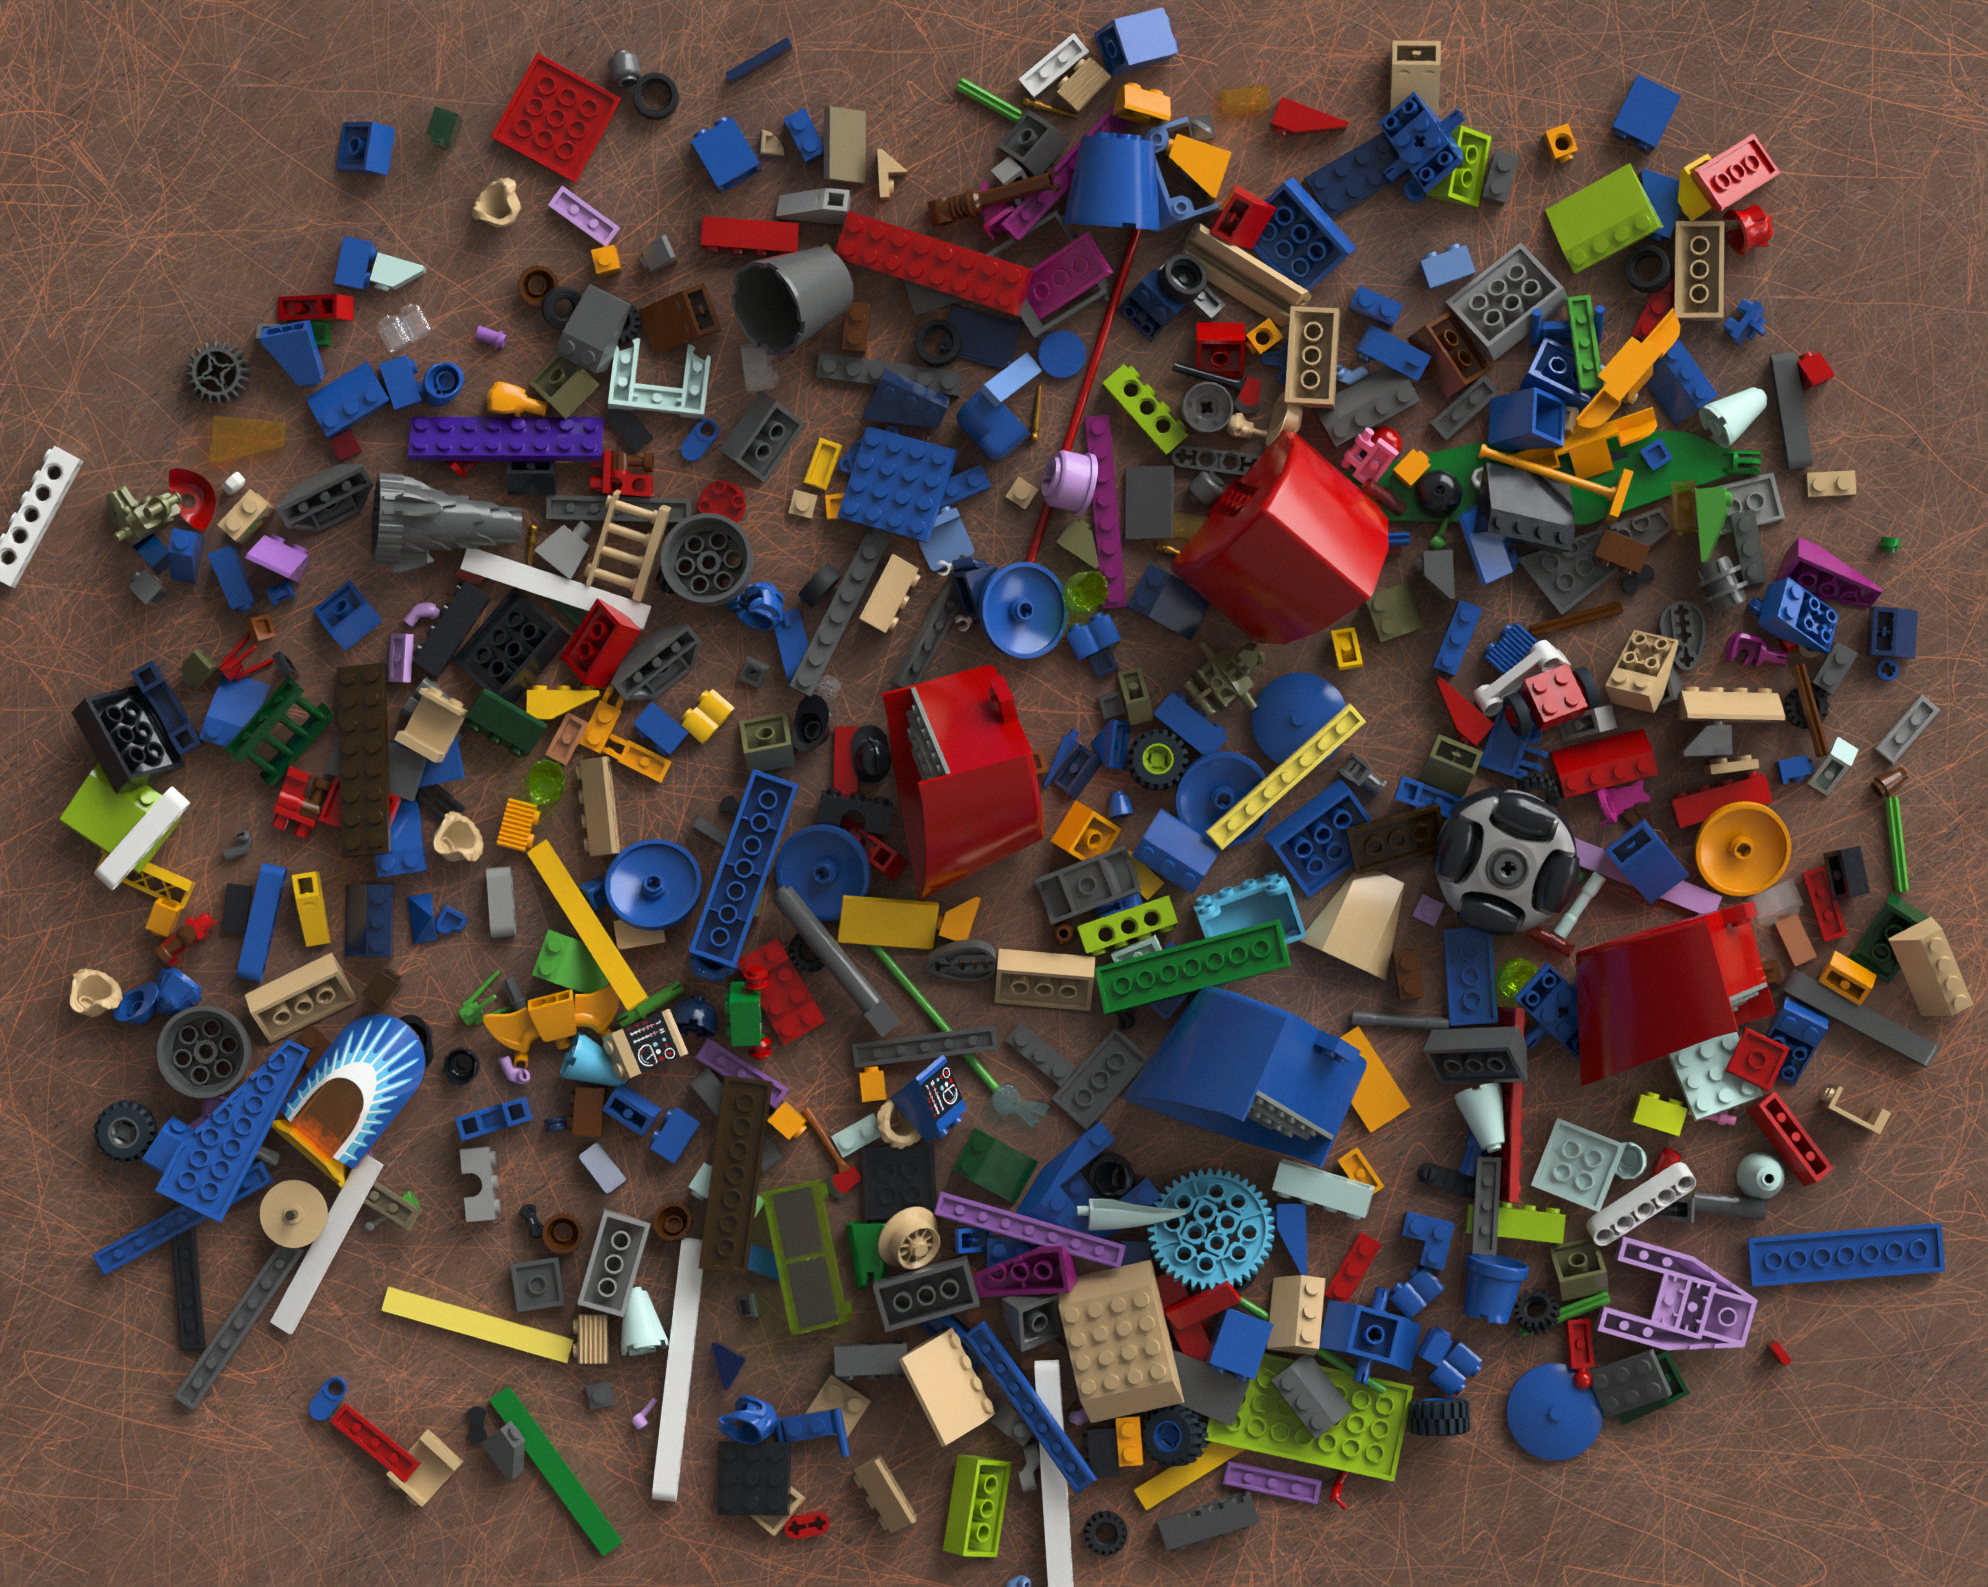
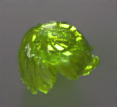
M1093 570L1090 572H1078L1071 576L1065 583L1062 593V599L1066 607L1071 612L1083 614L1084 612L1097 609L1098 605H1104L1105 599L1109 594L1106 577H1103L1099 571L1094 572Z
M543 758V761L534 762L532 769H529V773L524 780L534 805L555 803L564 794L567 780L559 763L552 762L551 760L547 761Z
M1522 958L1505 960L1499 966L1496 976L1499 988L1505 995L1516 1002L1514 997L1538 972V967Z

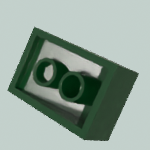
M1890 893L1848 958L1873 972L1877 977L1889 984L1899 971L1900 966L1888 939L1929 917L1893 893Z
M975 1126L953 1165L952 1171L1015 1204L1038 1161Z

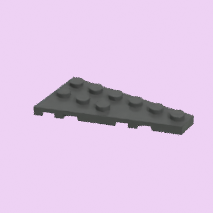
M1660 507L1573 538L1572 551L1554 553L1539 550L1518 558V562L1560 616H1562L1620 569L1614 565H1611L1610 568L1596 563V558L1592 557L1601 533L1605 528L1651 546L1673 529L1675 525Z

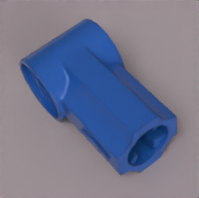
M1470 1129L1465 1144L1466 1151L1459 1172L1475 1177L1476 1156L1486 1157L1489 1153L1487 1149H1481Z

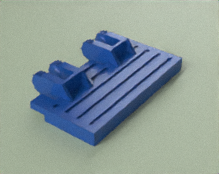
M1518 690L1516 693L1520 694L1522 697L1520 690ZM1502 708L1496 715L1495 725L1492 727L1479 765L1522 780L1523 776L1527 777L1529 771L1520 769V766L1542 772L1544 767L1537 763L1525 761L1524 758L1526 752L1541 758L1548 757L1549 753L1527 745L1528 742L1539 745L1543 731H1538L1531 716L1532 732L1524 736L1515 735L1506 721L1504 709Z

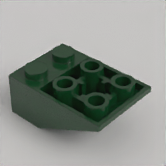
M1661 1349L1655 1352V1355L1672 1394L1669 1397L1617 1414L1622 1425L1668 1406L1690 1394L1667 1350Z

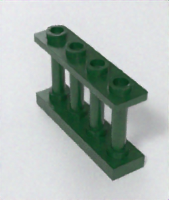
M290 676L281 683L225 748L240 764L247 758L261 768L260 777L271 787L283 777L289 766L298 760L304 750L313 743L317 735L335 716L324 703H321L316 708L301 695L305 690ZM294 703L310 715L301 726L285 714ZM278 721L294 733L286 744L269 733ZM262 740L278 751L270 762H267L253 751Z

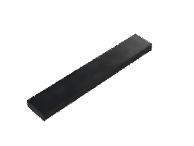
M181 1205L169 1206V1212ZM195 1225L171 1239L181 1351L206 1348Z

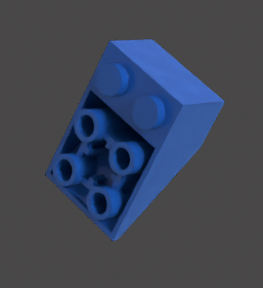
M1787 577L1768 585L1758 625L1775 637L1828 654L1832 645L1839 613Z
M1645 818L1605 848V852L1620 871L1650 904L1689 876L1688 872Z
M1785 996L1776 1011V1015H1774L1765 1036L1790 1048L1776 1078L1795 1086L1828 1029L1829 1016L1788 996Z

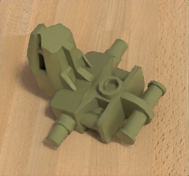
M125 486L107 493L106 501L109 515L119 530L112 535V539L116 543L128 540L130 545L133 546L150 534L162 531L174 520L173 517L181 511L177 505L182 502L180 494L174 492L172 495L164 493L154 498L148 496L139 502L134 499Z
M1206 640L1201 642L1198 646L1208 661L1200 669H1196L1191 676L1204 692L1201 693L1197 689L1192 679L1182 685L1194 699L1192 702L1200 706L1207 715V718L1217 710L1206 700V696L1209 697L1220 712L1238 698L1252 711L1258 704L1248 691L1253 687V682L1249 675L1264 664L1265 654L1254 642L1246 643L1233 655L1227 649H1222L1217 653Z

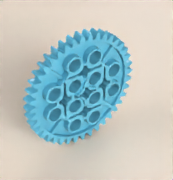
M1211 1168L1208 1169L1207 1175H1204L1202 1169H1199L1198 1176H1195L1192 1171L1189 1172V1179L1181 1175L1180 1184L1173 1180V1189L1166 1186L1165 1192L1167 1195L1160 1193L1162 1195L1159 1198L1161 1202L1155 1201L1154 1207L1186 1210V1215L1150 1224L1152 1227L1148 1228V1234L1151 1235L1148 1238L1149 1244H1153L1151 1253H1157L1155 1261H1162L1160 1269L1168 1267L1166 1275L1175 1274L1174 1282L1182 1278L1183 1287L1190 1282L1192 1290H1195L1197 1285H1200L1201 1292L1205 1291L1206 1286L1213 1289L1227 1280L1232 1286L1235 1281L1238 1285L1242 1286L1243 1277L1250 1281V1272L1257 1275L1258 1269L1256 1266L1264 1267L1262 1259H1269V1254L1266 1251H1272V1244L1269 1242H1274V1235L1271 1233L1275 1232V1226L1270 1225L1274 1223V1217L1269 1216L1272 1213V1209L1265 1208L1268 1205L1267 1199L1260 1200L1262 1192L1255 1193V1184L1248 1187L1247 1178L1240 1182V1174L1231 1178V1171L1229 1170L1223 1176L1221 1169H1218L1216 1175L1213 1174ZM1218 1190L1222 1192V1196L1214 1198L1210 1193ZM1240 1200L1244 1205L1241 1208H1235L1232 1206V1203ZM1187 1201L1190 1203V1206L1182 1209L1178 1207V1203ZM1226 1207V1211L1223 1210L1221 1213H1218V1208ZM1203 1211H1209L1212 1216L1204 1219L1199 1214ZM1193 1215L1194 1222L1190 1221L1189 1224L1186 1225L1185 1219H1189L1190 1216L1192 1217ZM1225 1221H1230L1234 1226L1230 1229H1225L1221 1224ZM1170 1222H1177L1180 1225L1177 1229H1169L1167 1227ZM1215 1225V1231L1212 1230L1207 1236V1230H1211ZM1247 1231H1252L1256 1236L1252 1239H1247L1243 1234ZM1199 1232L1202 1236L1194 1240L1189 1237V1234ZM1237 1234V1242L1234 1241L1229 1247V1239H1233ZM1220 1242L1223 1244V1247L1215 1250L1211 1248V1244ZM1205 1248V1253L1202 1252L1200 1255H1197L1196 1249ZM1236 1252H1242L1245 1257L1241 1260H1236L1232 1255ZM1181 1253H1188L1191 1256L1188 1260L1184 1261L1178 1258ZM1203 1263H1210L1213 1266L1208 1271L1200 1268Z

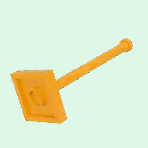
M1482 444L1478 456L1482 459L1486 457L1607 497L1611 503L1605 521L1613 524L1619 517L1633 475V471L1624 469L1619 476L1616 487L1608 488L1487 448L1486 444Z

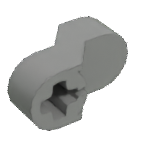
M1036 1442L1023 1446L1026 1464L1018 1471L1023 1492L1037 1489L1033 1472L1040 1464V1454Z

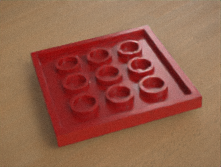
M537 53L491 138L576 184L619 107L622 98Z

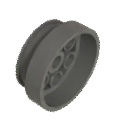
M701 513L682 520L669 532L661 550V568L670 588L682 600L696 606L715 607L733 600L746 588L753 574L754 553L747 535L737 523L719 514ZM719 538L725 539L722 547L713 546L715 540ZM694 542L701 543V548L697 551L690 550V546ZM737 556L740 558L738 564L734 566L728 565L731 557ZM707 561H716V565L714 566V568H704V565ZM684 564L692 565V569L688 573L681 572V567ZM728 578L731 580L727 587H719V582L722 579ZM699 582L707 583L703 591L695 590V586Z
M214 1006L191 1007L176 1014L164 1026L157 1043L158 1066L165 1080L175 1090L184 1095L194 1098L219 1096L233 1089L245 1076L251 1061V1042L243 1024L230 1012ZM211 1021L216 1022L219 1026V1030L215 1035L210 1034L207 1030V1026ZM187 1028H192L195 1031V1038L191 1042L187 1041L184 1037V1032ZM228 1038H232L236 1042V1048L232 1052L225 1048V1041ZM206 1044L213 1049V1054L210 1058H205L201 1052L202 1047ZM182 1051L187 1052L190 1057L186 1065L181 1064L178 1060V1056ZM222 1061L230 1065V1072L227 1075H223L219 1071V1065ZM199 1068H203L207 1073V1078L203 1082L196 1078V1071Z

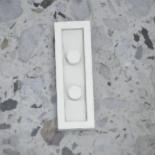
M1073 33L1021 76L1018 81L1033 98H1036L1085 57L1089 50Z

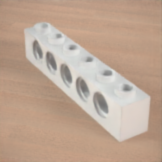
M56 446L46 452L43 458L44 466L41 471L37 470L31 481L33 483L32 488L29 492L26 491L20 500V504H22L18 513H13L8 523L10 525L6 534L3 533L0 537V581L13 588L18 584L84 462ZM59 467L61 470L60 477L52 480L50 477L51 470ZM47 488L49 490V498L41 501L39 499V492ZM35 509L38 513V518L34 522H29L27 514ZM19 531H25L26 540L18 544L16 534ZM8 552H13L15 560L12 564L7 565L4 557Z

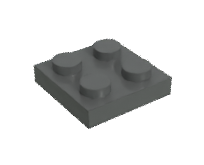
M559 1257L510 1264L517 1312L566 1305Z

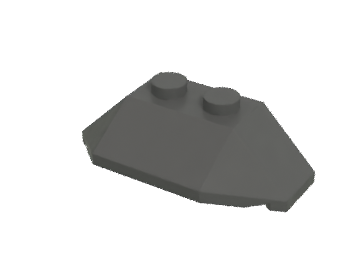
M338 464L295 485L276 506V509L287 528L319 532L360 512L370 490L373 488V482L363 464Z
M688 623L659 629L624 657L611 682L625 701L657 698L693 669L698 649L701 645V639Z

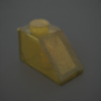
M1696 480L1671 482L1676 535L1699 534L1695 489H1697Z

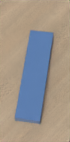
M1025 353L985 383L979 390L997 407L1038 376L1043 369L1028 353Z

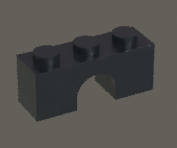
M827 788V790H822L816 823L840 827L842 816L850 810H856L865 818L864 831L888 835L893 802H889L888 798L882 796H875L872 799L866 798L865 794L859 792H851V795L841 793L840 789Z

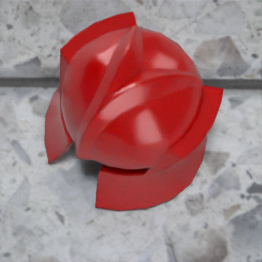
M1757 204L1742 211L1728 210L1724 214V220L1737 219L1742 228L1743 234L1739 228L1724 234L1729 245L1738 255L1745 254L1752 247L1769 246L1767 241L1772 238L1774 232L1771 223L1773 217L1768 216Z

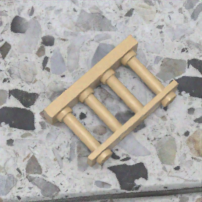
M616 490L613 495H608L604 508L608 509L593 562L588 563L584 576L588 577L586 585L591 586L596 577L630 588V591L634 592L632 600L641 602L647 591L671 507L662 505L659 510H654L653 512L619 501L621 491ZM615 510L651 521L650 523L654 524L652 533L644 534L613 524L612 520ZM608 533L644 543V546L647 547L645 556L641 555L639 557L605 546ZM602 555L637 566V569H640L639 577L630 579L598 568Z

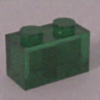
M435 106L426 132L431 140L430 142L434 143L433 146L447 150L448 147L454 148L463 120L458 113Z

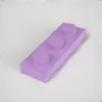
M561 186L548 204L549 207L604 247L609 246L621 230L619 226L564 186Z

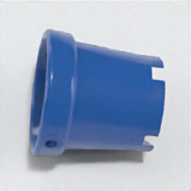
M1468 1253L1465 1262L1468 1276L1463 1313L1475 1319L1482 1317L1486 1318L1487 1322L1507 1324L1510 1321L1521 1283L1527 1280L1528 1265L1503 1255Z

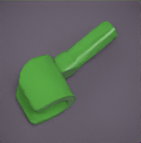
M1444 517L1439 531L1430 542V546L1435 551L1441 550L1447 543L1441 538L1450 521L1446 517Z

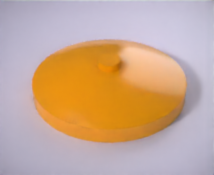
M1735 802L1713 812L1701 825L1694 844L1695 862L1703 878L1716 890L1732 896L1754 895L1771 887L1785 872L1791 857V838L1782 819L1770 808L1755 802Z

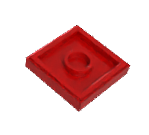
M1745 1027L1726 1066L1725 1072L1770 1092L1790 1048Z

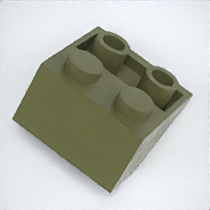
M1437 734L1418 780L1464 797L1483 752Z

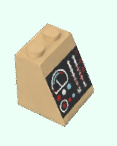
M670 1009L602 1037L604 1050L610 1055L613 1062V1071L621 1082L688 1054Z

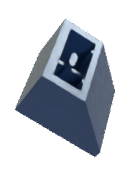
M1155 268L1137 284L1117 308L1150 342L1189 303L1177 302L1163 292L1159 284L1160 273Z
M1876 606L1869 608L1866 656L1915 659L1918 611Z

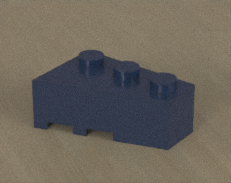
M884 368L864 408L862 418L938 429L948 409L950 398Z

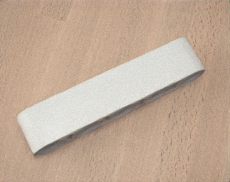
M173 786L169 788L97 868L94 875L111 891L114 890L191 803Z
M1675 1163L1601 1210L1600 1213L1598 1212L1588 1219L1586 1228L1597 1245L1606 1246L1691 1192L1696 1186V1179L1685 1163Z

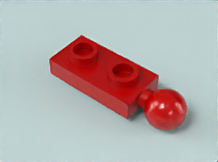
M1590 1318L1564 1321L1568 1369H1577V1373L1573 1377V1383L1578 1389L1585 1390L1592 1384V1376L1587 1372V1368L1595 1367Z

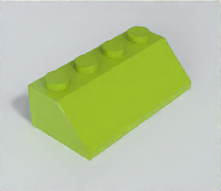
M958 1454L943 1551L960 1556L997 1557L1012 1461Z

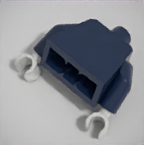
M972 557L953 560V563L940 560L936 565L945 564L947 569L944 572H938L939 575L945 576L950 570H954V573L951 575L965 615H957L954 621L958 623L964 620L965 624L959 626L958 629L963 632L967 631L971 623L977 624L980 622L978 615L980 594L987 580L998 570L995 564H987L985 560Z

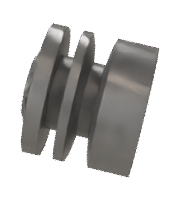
M1203 382L1193 385L1186 391L1181 401V413L1184 421L1190 428L1198 432L1211 433L1222 429L1228 424L1233 414V401L1231 395L1223 386L1214 382ZM1202 402H1210L1212 412H1205L1203 414L1201 412L1203 408L1200 404Z

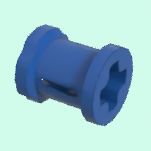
M285 579L283 583L274 587H266L273 607L278 606L279 602L286 599L296 598L289 579Z

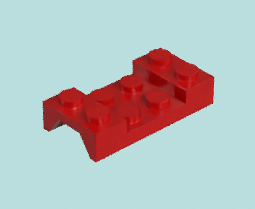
M779 937L738 960V966L743 975L745 971L753 966L762 967L768 972V976L763 978L768 981V986L760 992L761 1005L783 1045L826 1022L795 965L791 962V958Z

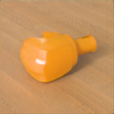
M500 381L494 382L486 394L487 411L490 413H515L516 417H520V414L525 411L545 417L548 402L528 398L526 390L516 385Z

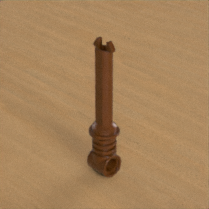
M1048 168V173L979 192L969 188L963 194L929 201L927 204L932 226L937 227L951 224L957 219L968 216L977 218L983 213L985 208L1051 189L1055 193L1061 187V184L1054 185L1052 175L1057 174L1058 171Z

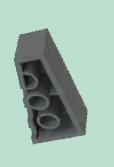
M1249 1490L1157 1520L1166 1549H1172V1552L1183 1550L1190 1543L1201 1544L1209 1541L1210 1537L1217 1535L1222 1537L1232 1533L1234 1530L1246 1529L1260 1523Z

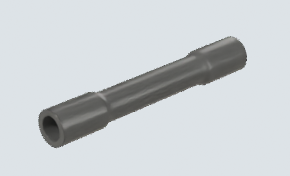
M1352 1010L1351 1025H1377L1432 1031L1448 1029L1449 1018L1378 1014Z

